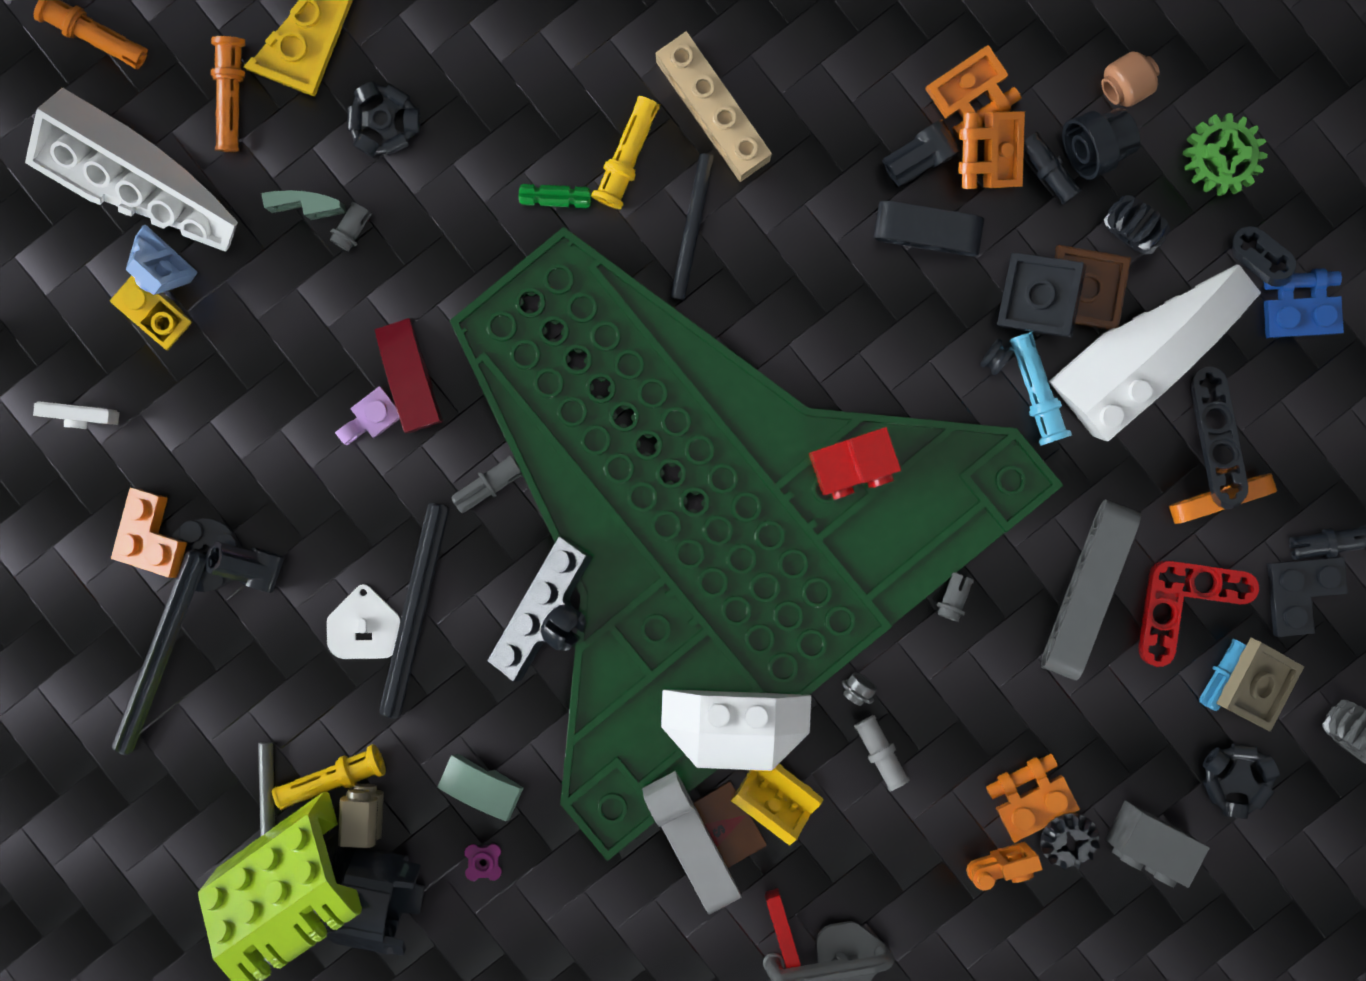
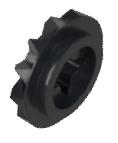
M1076 813L1063 814L1051 820L1044 828L1040 840L1041 849L1051 865H1059L1064 870L1070 866L1081 868L1083 862L1088 859L1093 860L1095 850L1100 848L1099 832L1089 818ZM1067 832L1076 840L1074 851L1069 850L1066 845Z

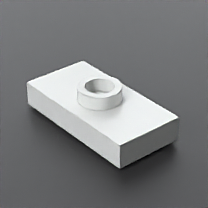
M37 401V403H34L33 416L64 419V427L87 429V422L118 425L120 412L112 409Z

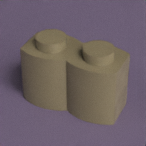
M356 784L354 790H348L346 796L340 798L338 845L340 847L369 848L375 846L376 840L382 838L384 792L377 790V785Z

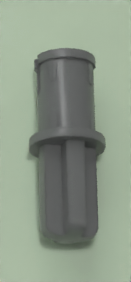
M508 456L500 464L484 474L479 472L478 475L480 477L452 496V501L457 509L464 513L490 495L495 498L497 496L496 492L523 476L511 456Z

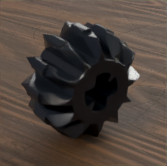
M1132 195L1122 196L1117 203L1115 202L1108 210L1109 213L1104 219L1108 230L1116 238L1123 241L1125 245L1130 246L1133 250L1146 255L1153 254L1157 248H1160L1170 232L1167 220L1160 216L1159 212Z

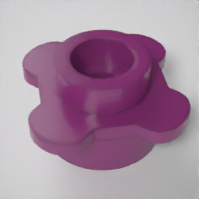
M471 844L466 848L465 856L468 858V868L465 871L467 879L470 881H476L478 878H489L492 881L499 879L502 870L498 866L499 856L501 855V849L498 845L490 844L489 846L482 845L478 847L475 844ZM481 859L486 860L487 864L485 866L480 864Z

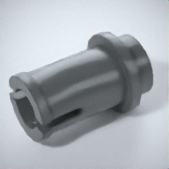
M351 202L338 227L331 229L330 232L333 235L330 241L349 252L352 246L356 247L358 245L355 241L373 214L361 205Z
M953 573L942 603L938 602L937 607H939L938 615L958 622L960 616L965 615V612L962 610L974 580L968 577L963 578V575Z

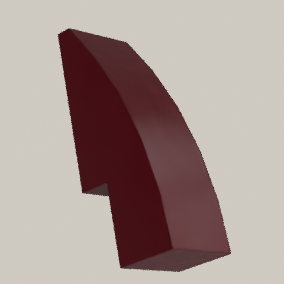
M407 318L375 329L383 365L404 433L409 434L443 422L432 389L434 387L411 319Z

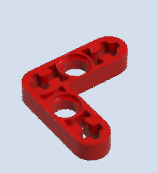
M1168 560L1156 563L1149 573L1139 640V654L1142 660L1156 667H1164L1174 659L1184 596L1234 604H1248L1254 601L1259 593L1257 579L1251 573ZM1168 567H1170V573L1186 576L1185 569H1189L1185 583L1171 581L1168 583V587H1165V581L1159 580L1160 573H1165ZM1201 572H1208L1213 578V586L1206 593L1199 592L1195 587V578ZM1241 577H1243L1242 583L1248 585V591L1241 592L1240 598H1238L1237 591L1222 589L1223 581L1239 583ZM1184 585L1186 586V591H1182ZM1160 603H1166L1172 610L1170 620L1164 624L1157 623L1153 617V610ZM1151 627L1159 630H1169L1168 636L1160 635V645L1166 647L1165 654H1159L1157 660H1154V654L1149 652V646H1155L1158 634L1150 633Z

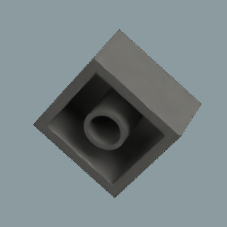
M1124 801L1105 837V840L1114 846L1112 853L1120 857V860L1140 871L1143 865H1145L1144 869L1153 874L1154 878L1173 888L1177 882L1188 888L1190 887L1210 849L1189 833L1127 801Z

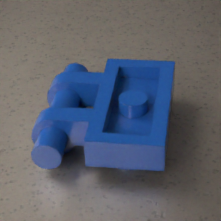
M1325 268L1312 269L1311 273H1295L1291 282L1280 287L1271 286L1264 282L1265 290L1278 289V300L1264 302L1266 338L1344 333L1342 296L1327 297L1326 291L1328 286L1341 285V272H1327ZM1310 287L1311 298L1294 299V288Z

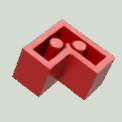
M887 427L808 453L822 495L832 494L833 500L855 493L853 486L867 482L869 488H874L894 481L892 474L901 471Z

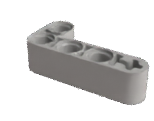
M674 771L642 788L644 800L657 825L662 827L707 913L710 915L742 898L728 867L677 772Z

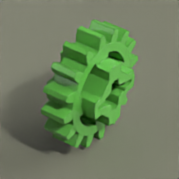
M1232 113L1223 116L1222 121H1220L1217 114L1213 115L1208 119V125L1201 122L1195 127L1198 134L1192 133L1187 137L1186 140L1193 147L1184 150L1183 155L1191 157L1192 162L1184 168L1185 170H1195L1197 174L1191 181L1196 183L1203 180L1205 182L1204 192L1210 191L1215 186L1217 187L1218 196L1226 194L1228 188L1233 194L1242 191V185L1249 187L1255 183L1252 175L1263 173L1264 169L1257 162L1266 159L1268 154L1259 152L1258 147L1266 143V140L1255 139L1254 134L1259 128L1256 125L1247 129L1245 127L1246 117L1243 116L1235 123L1233 122ZM1218 132V135L1215 136L1214 144L1204 145L1210 134ZM1224 148V153L1230 155L1231 159L1226 161V156L1220 154L1219 150ZM1246 164L1243 171L1237 177L1232 178L1236 166Z

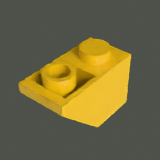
M132 275L110 300L115 307L165 350H169L192 323L166 294L162 292L153 295L137 285Z

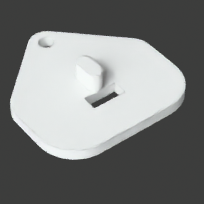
M366 584L359 585L327 618L328 648L333 655L342 659L388 658L393 655L401 618L370 586ZM362 589H365L367 592L365 596H362L360 593ZM356 633H372V640H356Z

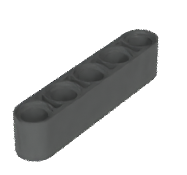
M1107 499L1101 503L1044 650L1041 668L1075 681L1081 677L1141 520L1140 512Z

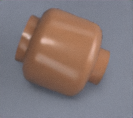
M1129 52L1105 68L1104 79L1101 82L1103 92L1111 103L1132 107L1157 90V76L1160 73L1159 67L1152 57H1145L1140 52Z

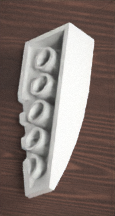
M61 88L37 108L25 161L26 164L91 202L99 205L104 201L118 206V212L132 216L134 213L151 218V224L163 229L167 226H172L180 229L185 237L225 252L229 249L238 224L236 219L188 171L157 146L128 126L64 88Z
M1235 265L1196 285L1194 289L1165 301V304L1134 317L1132 321L1118 328H1113L1103 333L1048 382L1093 437L1108 442L1180 379L1229 330L1261 292L1242 267Z

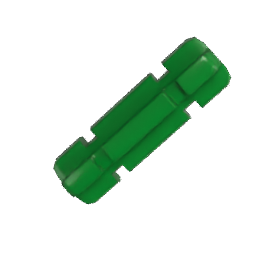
M521 184L518 198L522 205L535 206V203H539L540 206L569 207L570 204H574L575 208H588L591 203V191L588 187L575 186V189H570V186L540 185V188H536L535 184Z

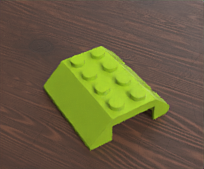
M322 792L217 867L198 891L213 960L231 981H263L271 975L270 964L267 961L273 967L281 969L288 962H291L313 947L317 941L320 942L327 937V929L317 914L327 923V926H330V929L337 930L362 912L357 890L337 884L333 874L323 835L337 826L338 822L328 792Z

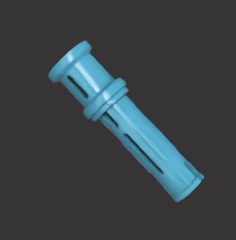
M1033 333L1023 334L1010 339L1032 403L1029 413L1030 416L1035 417L1042 437L1039 440L1040 446L1072 436L1071 431L1066 430L1059 410L1062 406L1061 401L1053 397L1036 348Z

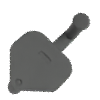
M847 921L827 925L819 931L815 942L816 964L784 969L785 962L783 957L778 953H769L763 959V966L771 981H871L876 973L890 969L895 959L892 951L882 941L858 923Z

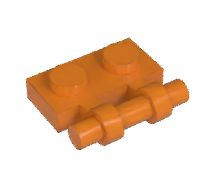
M989 45L925 88L945 119L957 111L962 119L964 113L975 112L970 103L986 93L990 103L976 111L978 113V127H984L985 112L1011 111V106L1021 100V95L1015 87L1003 93L997 85L1009 75ZM963 121L952 128L958 139L959 128H963Z
M985 112V127H978V113H964L963 128H959V140H963V161L959 162V174H962L963 189L977 188V174H983V187L986 188L1023 187L1025 112ZM978 140H984V161H977Z
M1052 754L1041 759L1035 757L1026 762L1027 766L1010 775L1008 772L997 776L998 781L986 786L992 800L1003 794L1008 799V802L996 807V810L1014 843L1045 828L1054 818L1080 810L1062 775L1048 780L1046 772L1058 767ZM1034 779L1037 787L1019 796L1016 788Z
M1024 841L990 851V855L971 861L967 865L966 871L974 885L984 891L991 889L995 881L1004 878L1006 881L1011 879L1013 883L1030 880L1034 877V872L1042 870L1039 856Z

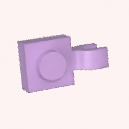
M379 386L350 408L357 418L345 424L335 433L343 444L349 445L366 431L375 439L400 418L396 406Z

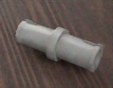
M875 715L855 724V729H857L870 753L867 757L870 763L875 762L888 786V790L893 791L908 783L910 779L906 776L894 754L896 748L893 743H888L876 721Z

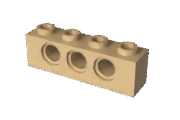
M687 31L656 52V63L739 182L770 162L771 151Z

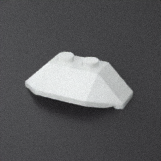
M663 689L661 727L697 768L772 771L810 733L811 695Z

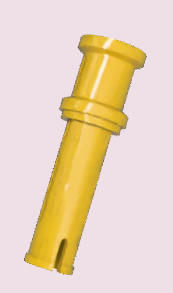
M638 96L613 158L604 164L606 171L599 188L592 192L591 197L598 202L615 209H622L623 202L621 200L629 181H634L636 176L633 169L636 159L643 147L653 119L660 108L657 102L643 96Z
M372 744L367 747V751L349 758L345 755L341 756L333 766L273 788L274 802L280 810H284L296 803L316 797L324 791L328 792L341 786L353 788L360 780L373 775L378 777L385 775L384 760L377 746Z

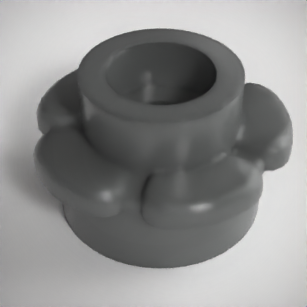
M853 672L849 679L843 680L842 684L846 689L844 695L847 699L859 706L864 701L868 704L873 703L874 699L872 697L877 691V687L871 680L857 672Z

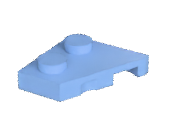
M147 225L142 226L135 236L126 270L135 278L137 285L143 290L156 295L189 284L198 272Z

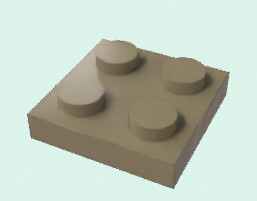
M1250 638L1216 704L1271 732L1304 666L1264 643Z

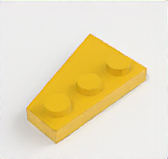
M299 0L290 10L288 18L276 32L273 31L265 40L266 44L254 58H250L244 68L247 71L315 97L353 0Z

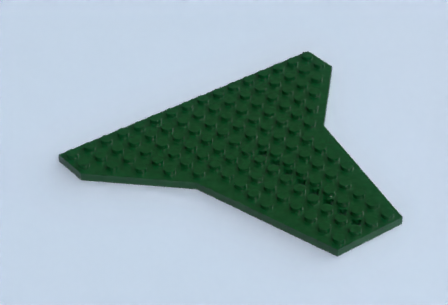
M565 227L561 228L450 320L554 542L557 541L559 536L567 537L593 556L576 586L580 594L579 612L585 616L587 624L584 633L577 629V635L580 637V640L576 643L560 805L607 861L655 822L644 800L642 788L676 771L689 793L717 770V768H697L661 727L663 689L810 695L889 630L900 618L947 581L953 573L958 572L1002 534L1008 532L1063 486L1017 428L806 407ZM528 294L530 297L538 295L541 300L537 303L539 309L536 312L531 310L524 312L521 309L524 305V300L522 299L524 295ZM549 322L553 325L561 323L564 326L561 330L563 337L559 341L554 338L548 341L545 338L548 332L545 326ZM573 350L578 354L583 351L587 354L584 360L586 367L582 370L577 366L573 369L568 366V363L571 361L569 353ZM595 379H598L600 382L608 380L611 383L607 389L610 393L608 397L604 398L598 395L595 398L592 396L591 392L594 390L592 382ZM619 407L623 410L631 408L634 411V414L631 416L633 424L629 427L624 423L619 426L615 423L614 420L618 417L615 411ZM887 427L901 471L892 474L894 481L874 488H869L867 482L853 486L855 493L833 500L832 494L822 495L808 453ZM644 435L648 439L654 436L658 442L654 445L657 450L655 454L651 455L648 452L639 453L638 448L641 446L639 438ZM665 464L671 467L677 464L681 468V471L678 473L680 480L676 484L671 480L666 483L662 481L661 477L664 475L662 467ZM689 492L693 495L701 493L704 496L701 502L704 508L700 512H697L695 509L688 511L685 508L688 502L685 496Z

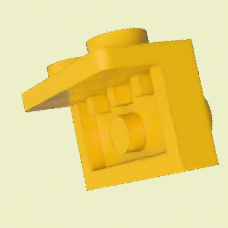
M779 763L772 771L749 770L731 801L790 846L797 840L810 815L821 805L823 798L813 791L810 786L804 784L784 769Z

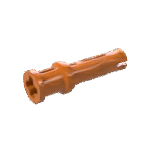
M38 0L34 10V19L40 23L46 21L59 28L67 38L78 37L109 55L122 60L134 69H139L147 57L146 53L148 52L146 47L94 21L87 16L84 8L80 6L72 7L61 0Z
M215 36L211 38V44L215 46V68L211 69V76H213V80L217 81L215 151L239 152V82H242L243 78H245V71L241 70L242 47L245 46L246 42L243 38L231 36Z

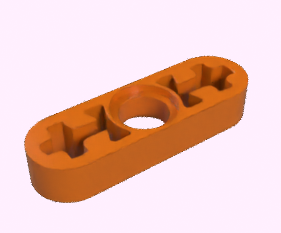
M1272 473L1247 479L1248 494L1242 503L1277 492ZM1228 485L1220 491L1221 493H1228L1229 498L1233 499L1239 490ZM1210 492L1169 505L1174 524L1187 522L1224 510V508L1219 507L1213 501Z

